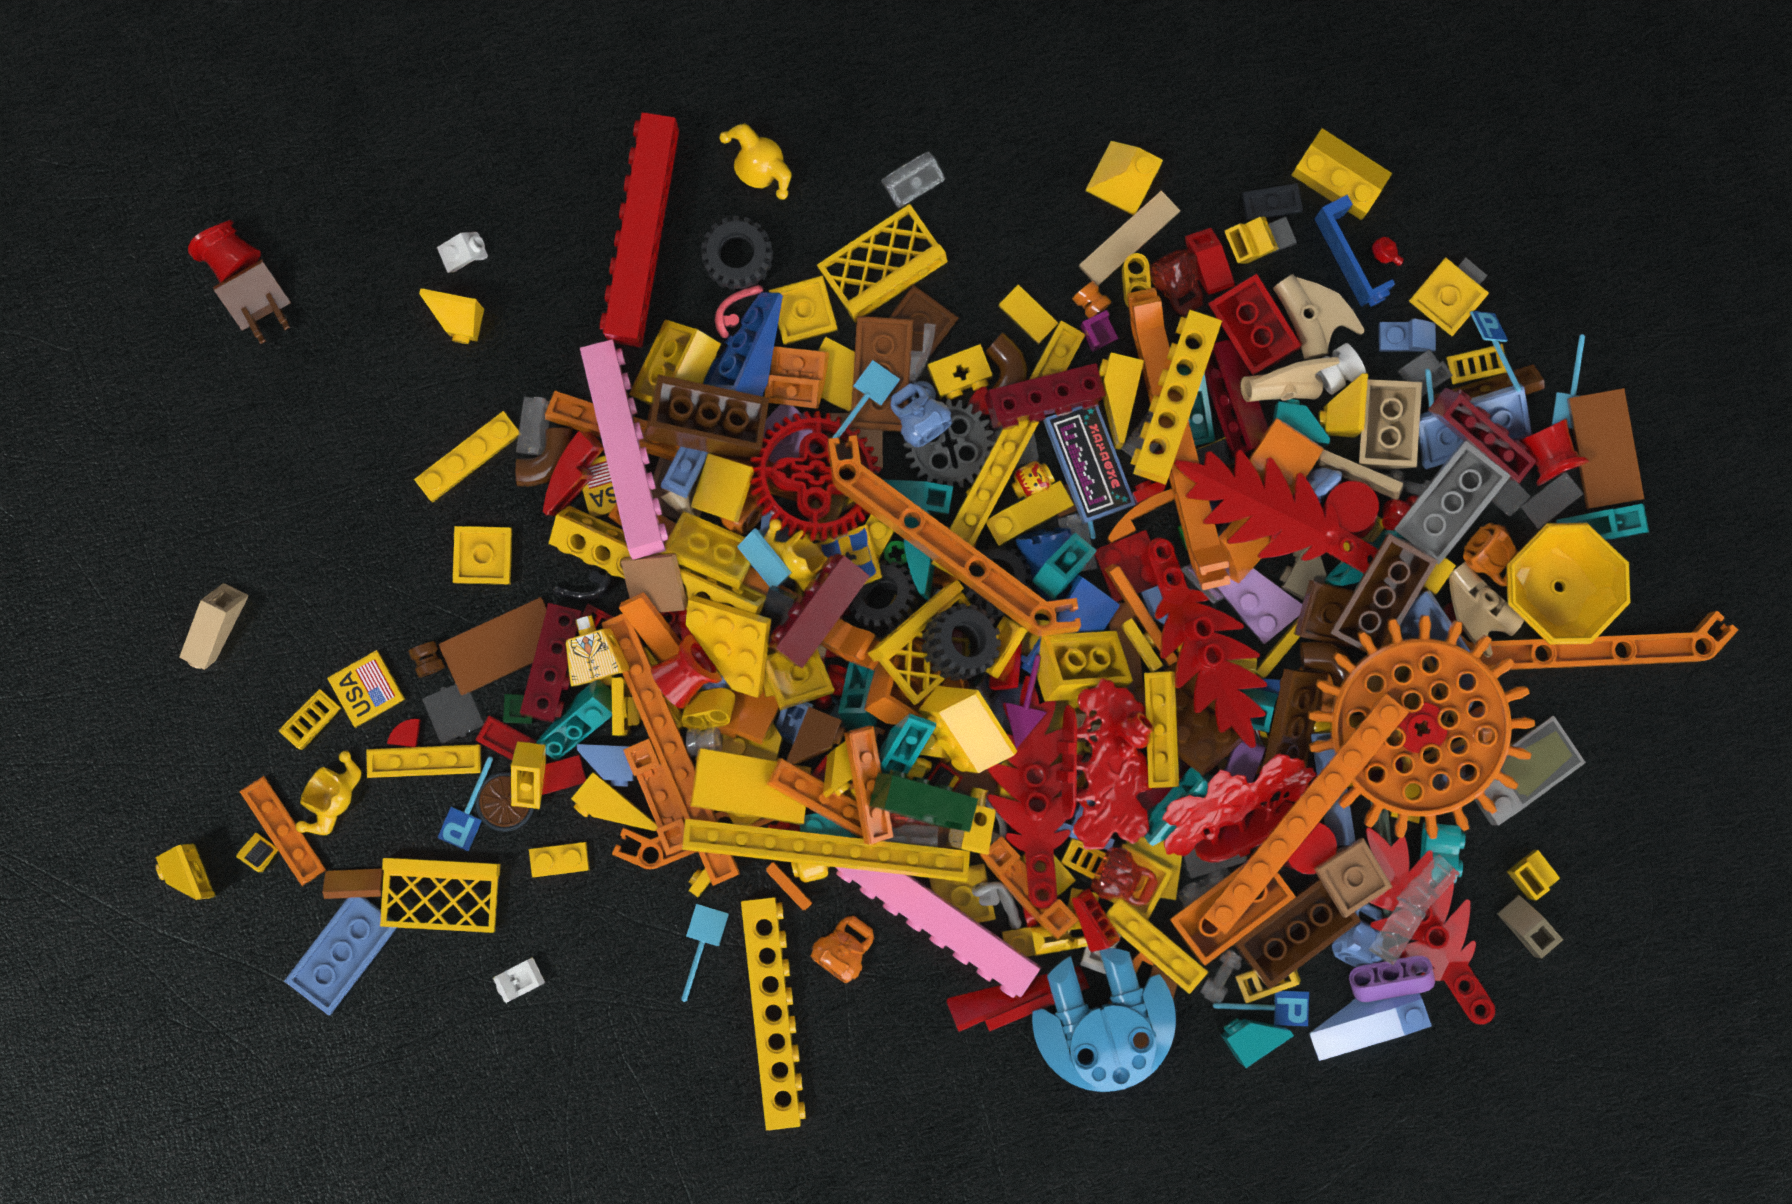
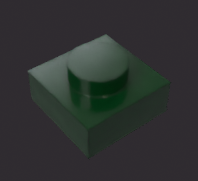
M505 694L503 723L532 724L531 717L520 715L524 695Z

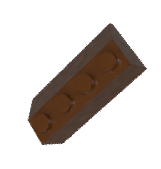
M658 374L644 439L750 461L751 457H758L762 449L769 398Z
M1388 533L1330 630V633L1366 653L1367 651L1360 643L1357 634L1361 631H1364L1371 637L1376 648L1390 643L1392 638L1388 630V619H1396L1400 626L1438 560L1408 541Z
M808 707L787 761L799 765L834 750L836 745L843 743L845 738L844 732H847L843 727V721Z
M1316 877L1295 893L1296 898L1233 944L1268 989L1273 988L1361 921L1355 912L1346 918L1342 917L1319 877Z

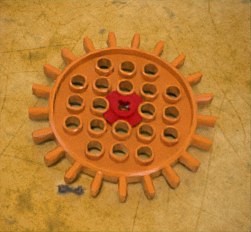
M1421 615L1418 623L1419 637L1402 639L1396 619L1391 618L1388 619V630L1392 638L1391 643L1376 648L1371 637L1364 631L1357 633L1360 643L1368 654L1356 665L1352 664L1345 655L1335 652L1333 658L1337 664L1348 671L1340 686H1335L1327 680H1317L1315 685L1323 692L1335 695L1332 711L1312 710L1308 711L1307 717L1316 722H1330L1331 738L1316 740L1308 744L1309 750L1311 752H1323L1333 749L1334 754H1336L1357 728L1349 723L1351 714L1361 712L1365 718L1385 693L1409 711L1396 728L1401 733V739L1396 744H1388L1387 741L1383 743L1351 782L1353 786L1341 796L1338 804L1344 809L1351 805L1360 794L1373 802L1364 820V824L1370 828L1377 822L1383 808L1398 813L1395 823V835L1403 838L1406 833L1409 816H1425V829L1429 838H1437L1436 815L1451 811L1453 812L1456 824L1463 831L1468 830V819L1462 811L1464 805L1476 798L1488 812L1494 814L1497 811L1493 801L1484 794V791L1494 779L1500 781L1505 787L1515 790L1519 784L1511 776L1500 771L1507 755L1518 759L1531 758V753L1524 748L1510 746L1511 729L1534 727L1535 720L1527 717L1511 718L1508 705L1510 701L1522 699L1530 694L1527 687L1521 686L1506 692L1503 691L1497 678L1509 671L1515 663L1508 657L1489 669L1479 659L1492 640L1488 636L1483 635L1479 638L1472 650L1468 652L1456 645L1462 631V623L1454 620L1452 622L1446 640L1442 641L1430 638L1431 622L1428 615ZM1427 656H1434L1437 661L1435 669L1429 672L1424 671L1422 661ZM1399 666H1407L1409 669V676L1404 681H1398L1394 676L1395 670ZM1463 674H1471L1474 680L1472 686L1468 689H1462L1459 686L1460 677ZM1373 675H1378L1382 679L1381 687L1375 691L1369 690L1367 687L1368 679ZM1437 683H1443L1446 687V693L1442 698H1434L1431 694L1432 687ZM1409 693H1416L1419 697L1418 704L1413 708H1407L1404 705V698ZM1473 701H1481L1483 705L1482 712L1477 716L1470 715L1468 707ZM1447 710L1454 711L1456 716L1455 721L1451 725H1443L1441 722V715ZM1423 722L1427 728L1425 731L1420 730L1417 734L1418 730L1414 728V725ZM1483 728H1490L1492 731L1490 741L1486 743L1479 742V731ZM1457 737L1463 738L1465 741L1464 749L1460 752H1453L1450 748L1451 741ZM1428 747H1435L1438 751L1437 758L1431 762L1425 761L1423 759L1424 750ZM1402 756L1409 757L1410 767L1405 771H1398L1395 766L1397 759ZM1466 764L1473 765V776L1469 779H1462L1460 777L1462 766ZM1380 766L1383 769L1382 777L1376 781L1370 780L1368 777L1370 768ZM1437 774H1445L1447 777L1446 785L1440 789L1434 788L1432 784L1433 778ZM1411 783H1416L1420 787L1419 794L1414 798H1408L1405 795V789Z

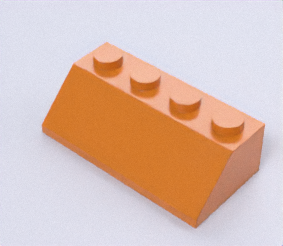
M1243 865L1170 919L1184 942L1202 965H1207L1296 898L1278 872L1226 935L1204 918L1203 914Z

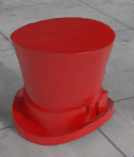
M232 220L204 230L195 236L188 246L189 255L196 261L207 262L220 283L257 263L261 255L258 249L249 245L235 234L236 230L231 226L234 223Z
M1567 418L1520 440L1529 449L1527 453L1537 461L1535 464L1539 468L1538 472L1540 474V478L1536 482L1538 486L1548 482L1562 472L1590 462L1586 457H1579L1577 451L1574 450Z
M1347 481L1339 484L1330 492L1322 508L1324 515L1326 505L1331 503L1337 512L1339 527L1360 539L1367 536L1375 526L1379 510V502L1374 490L1362 482Z
M687 635L681 641L679 652L676 655L651 667L652 676L661 692L673 705L681 709L688 705L692 697L704 684L722 681L713 662L693 635Z
M1318 822L1284 863V866L1303 874H1316L1314 868L1336 854L1337 841L1331 829Z

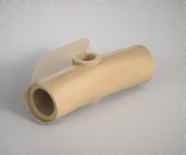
M1293 274L1273 288L1292 321L1301 344L1304 359H1313L1329 354L1328 346L1334 329L1339 326L1347 327L1359 335L1364 333V328L1354 311L1339 293L1295 277ZM1305 312L1310 315V319L1304 316Z
M1331 357L1302 361L1279 368L1269 374L1243 377L1241 381L1242 396L1246 402L1270 399L1289 400L1292 398L1317 399L1323 391V381L1320 376L1315 374L1320 370L1339 364V358Z
M1466 562L1451 572L1447 579L1450 583L1451 599L1456 619L1462 623V629L1474 644L1483 635L1488 636L1490 631L1505 632L1510 636L1518 631L1524 620L1474 570L1470 569ZM1490 644L1483 652L1486 657H1490L1493 654Z

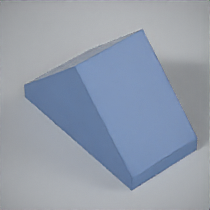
M805 702L781 710L775 727L783 741L794 744L808 707L815 708L813 704Z

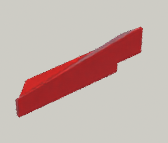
M1074 967L1081 991L1089 988L1081 967ZM1048 974L1036 976L1021 998L1018 995H1015L1014 998L1010 997L1000 989V986L948 998L947 1004L958 1031L960 1032L983 1021L986 1022L989 1031H992L1030 1015L1034 1010L1054 1005L1055 1002L1047 978Z

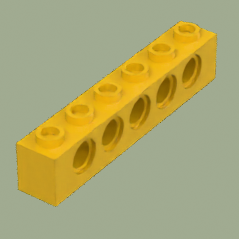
M1189 310L1187 318H1180L1176 333L1181 334L1178 344L1172 343L1167 359L1172 360L1169 370L1163 369L1158 385L1163 388L1160 397L1154 395L1149 411L1154 414L1151 423L1145 421L1140 438L1145 440L1142 449L1136 448L1130 464L1136 465L1133 474L1166 485L1222 320ZM1195 339L1199 342L1200 347L1198 349H1190L1185 341ZM1186 365L1190 368L1191 374L1181 375L1176 367ZM1177 391L1181 394L1182 400L1173 402L1168 398L1167 393ZM1168 417L1172 420L1173 426L1171 428H1163L1160 426L1158 419ZM1153 443H1158L1163 446L1164 453L1160 455L1153 454L1149 446Z

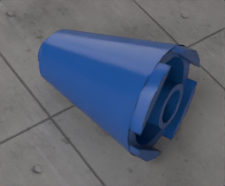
M1057 527L1054 528V531L1037 530L1022 534L1016 538L1020 554L1026 558V564L1030 565L1032 581L1045 562L1072 536L1071 528ZM1034 584L1038 595L1047 602L1064 600L1069 593L1070 585L1053 600Z

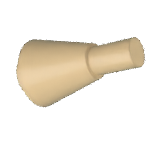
M662 488L664 494L661 498L680 516L683 511L696 516L692 510L693 508L690 507L689 495L686 499Z

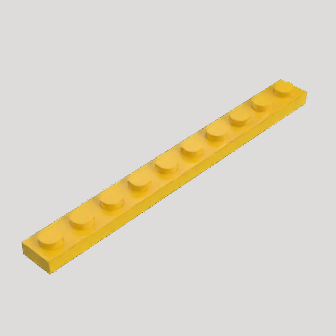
M1060 321L1029 380L1066 371L1085 334ZM1029 419L1018 422L1019 426L1008 430L1002 429L949 528L971 546H974L1039 422L1029 423ZM932 560V565L952 575L950 572H948L946 569H944L942 566H940L938 563Z
M685 819L682 850L967 882L969 873L970 851L885 841L868 845L864 844V839L693 819Z

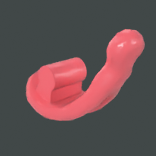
M761 285L740 290L730 295L720 304L715 315V326L722 338L729 337V333L726 330L727 327L734 328L739 322V317L736 314L723 316L725 310L740 299L763 292Z

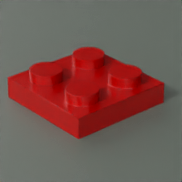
M1146 530L1096 549L1095 558L1110 596L1116 602L1123 600V598L1104 570L1111 564L1121 568L1137 594L1158 586L1146 554L1147 545L1150 542Z

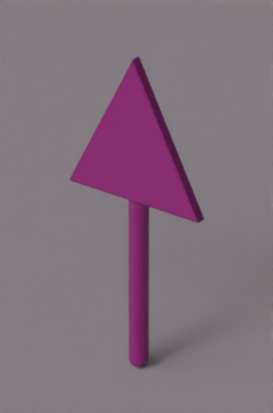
M1036 655L1024 706L1005 702L1016 749L1047 713L1029 708L1041 659L1040 655Z

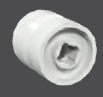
M1348 343L1343 344L1332 352V357L1339 358V364L1316 373V375L1321 377L1323 387L1331 395L1345 387L1346 380L1352 382L1362 373H1366L1360 357Z

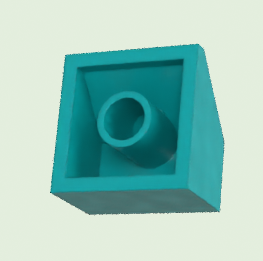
M1238 1018L1223 1027L1225 1032L1220 1034L1238 1062L1245 1068L1294 1036L1290 1030L1282 1026L1248 1019L1238 1020Z

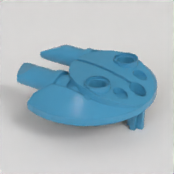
M1115 948L1099 950L1112 993L1110 1004L1102 1005V1008L1097 1006L1089 1009L1088 1004L1084 1003L1070 956L1060 962L1047 975L1057 1009L1055 1015L1043 1008L1032 1011L1034 1037L1048 1065L1069 1083L1080 1088L1099 1092L1126 1089L1150 1076L1168 1054L1176 1026L1173 998L1161 975L1150 976L1144 988H1140L1130 952ZM1138 1032H1144L1148 1036L1147 1044L1143 1047H1136L1133 1044V1037ZM1083 1048H1088L1093 1052L1092 1060L1088 1063H1080L1077 1058L1079 1051Z

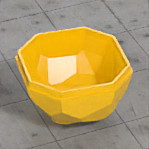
M1588 523L1545 524L1507 564L1508 605L1550 645L1591 644L1630 604L1629 562ZM1556 582L1562 584L1563 590L1561 592L1555 590L1554 585Z

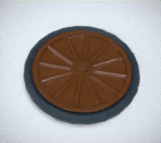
M498 772L486 778L475 800L476 810L480 819L488 827L497 831H513L520 828L529 820L534 811V808L511 806V772Z

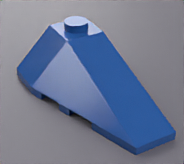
M761 292L742 317V326L733 337L729 335L725 341L728 346L720 357H715L711 363L703 384L763 396L768 383L783 298L780 293Z

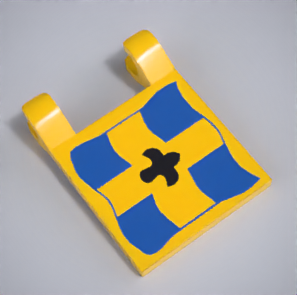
M868 524L848 531L845 536L839 534L834 540L829 538L826 541L814 544L827 558L835 554L847 557L870 576L865 584L883 578Z

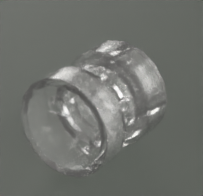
M709 727L705 731H701L699 728L688 729L686 744L689 756L697 757L700 748L721 752L722 737L719 728Z

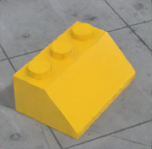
M1323 128L1292 173L1293 177L1332 202L1348 195L1353 204L1348 212L1360 220L1367 214L1392 175L1391 172Z
M665 320L629 395L651 405L658 374L703 384L721 343L697 329Z
M1117 631L1067 633L1041 637L1039 651L1041 659L1037 671V679L1044 701L1078 699V695L1084 689L1096 688L1101 678L1112 680L1116 688H1126L1133 681Z
M936 686L919 709L924 719L936 723L933 733L938 739L940 747L946 751L952 760V765L961 772L980 773L1014 756L1017 752L979 690Z

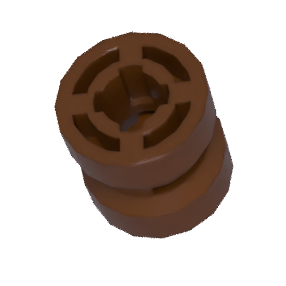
M435 641L424 643L408 651L411 659L416 662L417 667L415 670L419 678L445 668L442 659H439L437 656L438 648Z

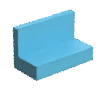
M755 528L737 547L769 587L772 585L779 587L791 579L788 576L792 572L763 538L765 534L761 529L757 530Z

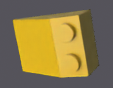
M1110 353L1107 360H1102L1099 374L1106 395L1103 398L1114 448L1120 450L1125 442L1144 360Z

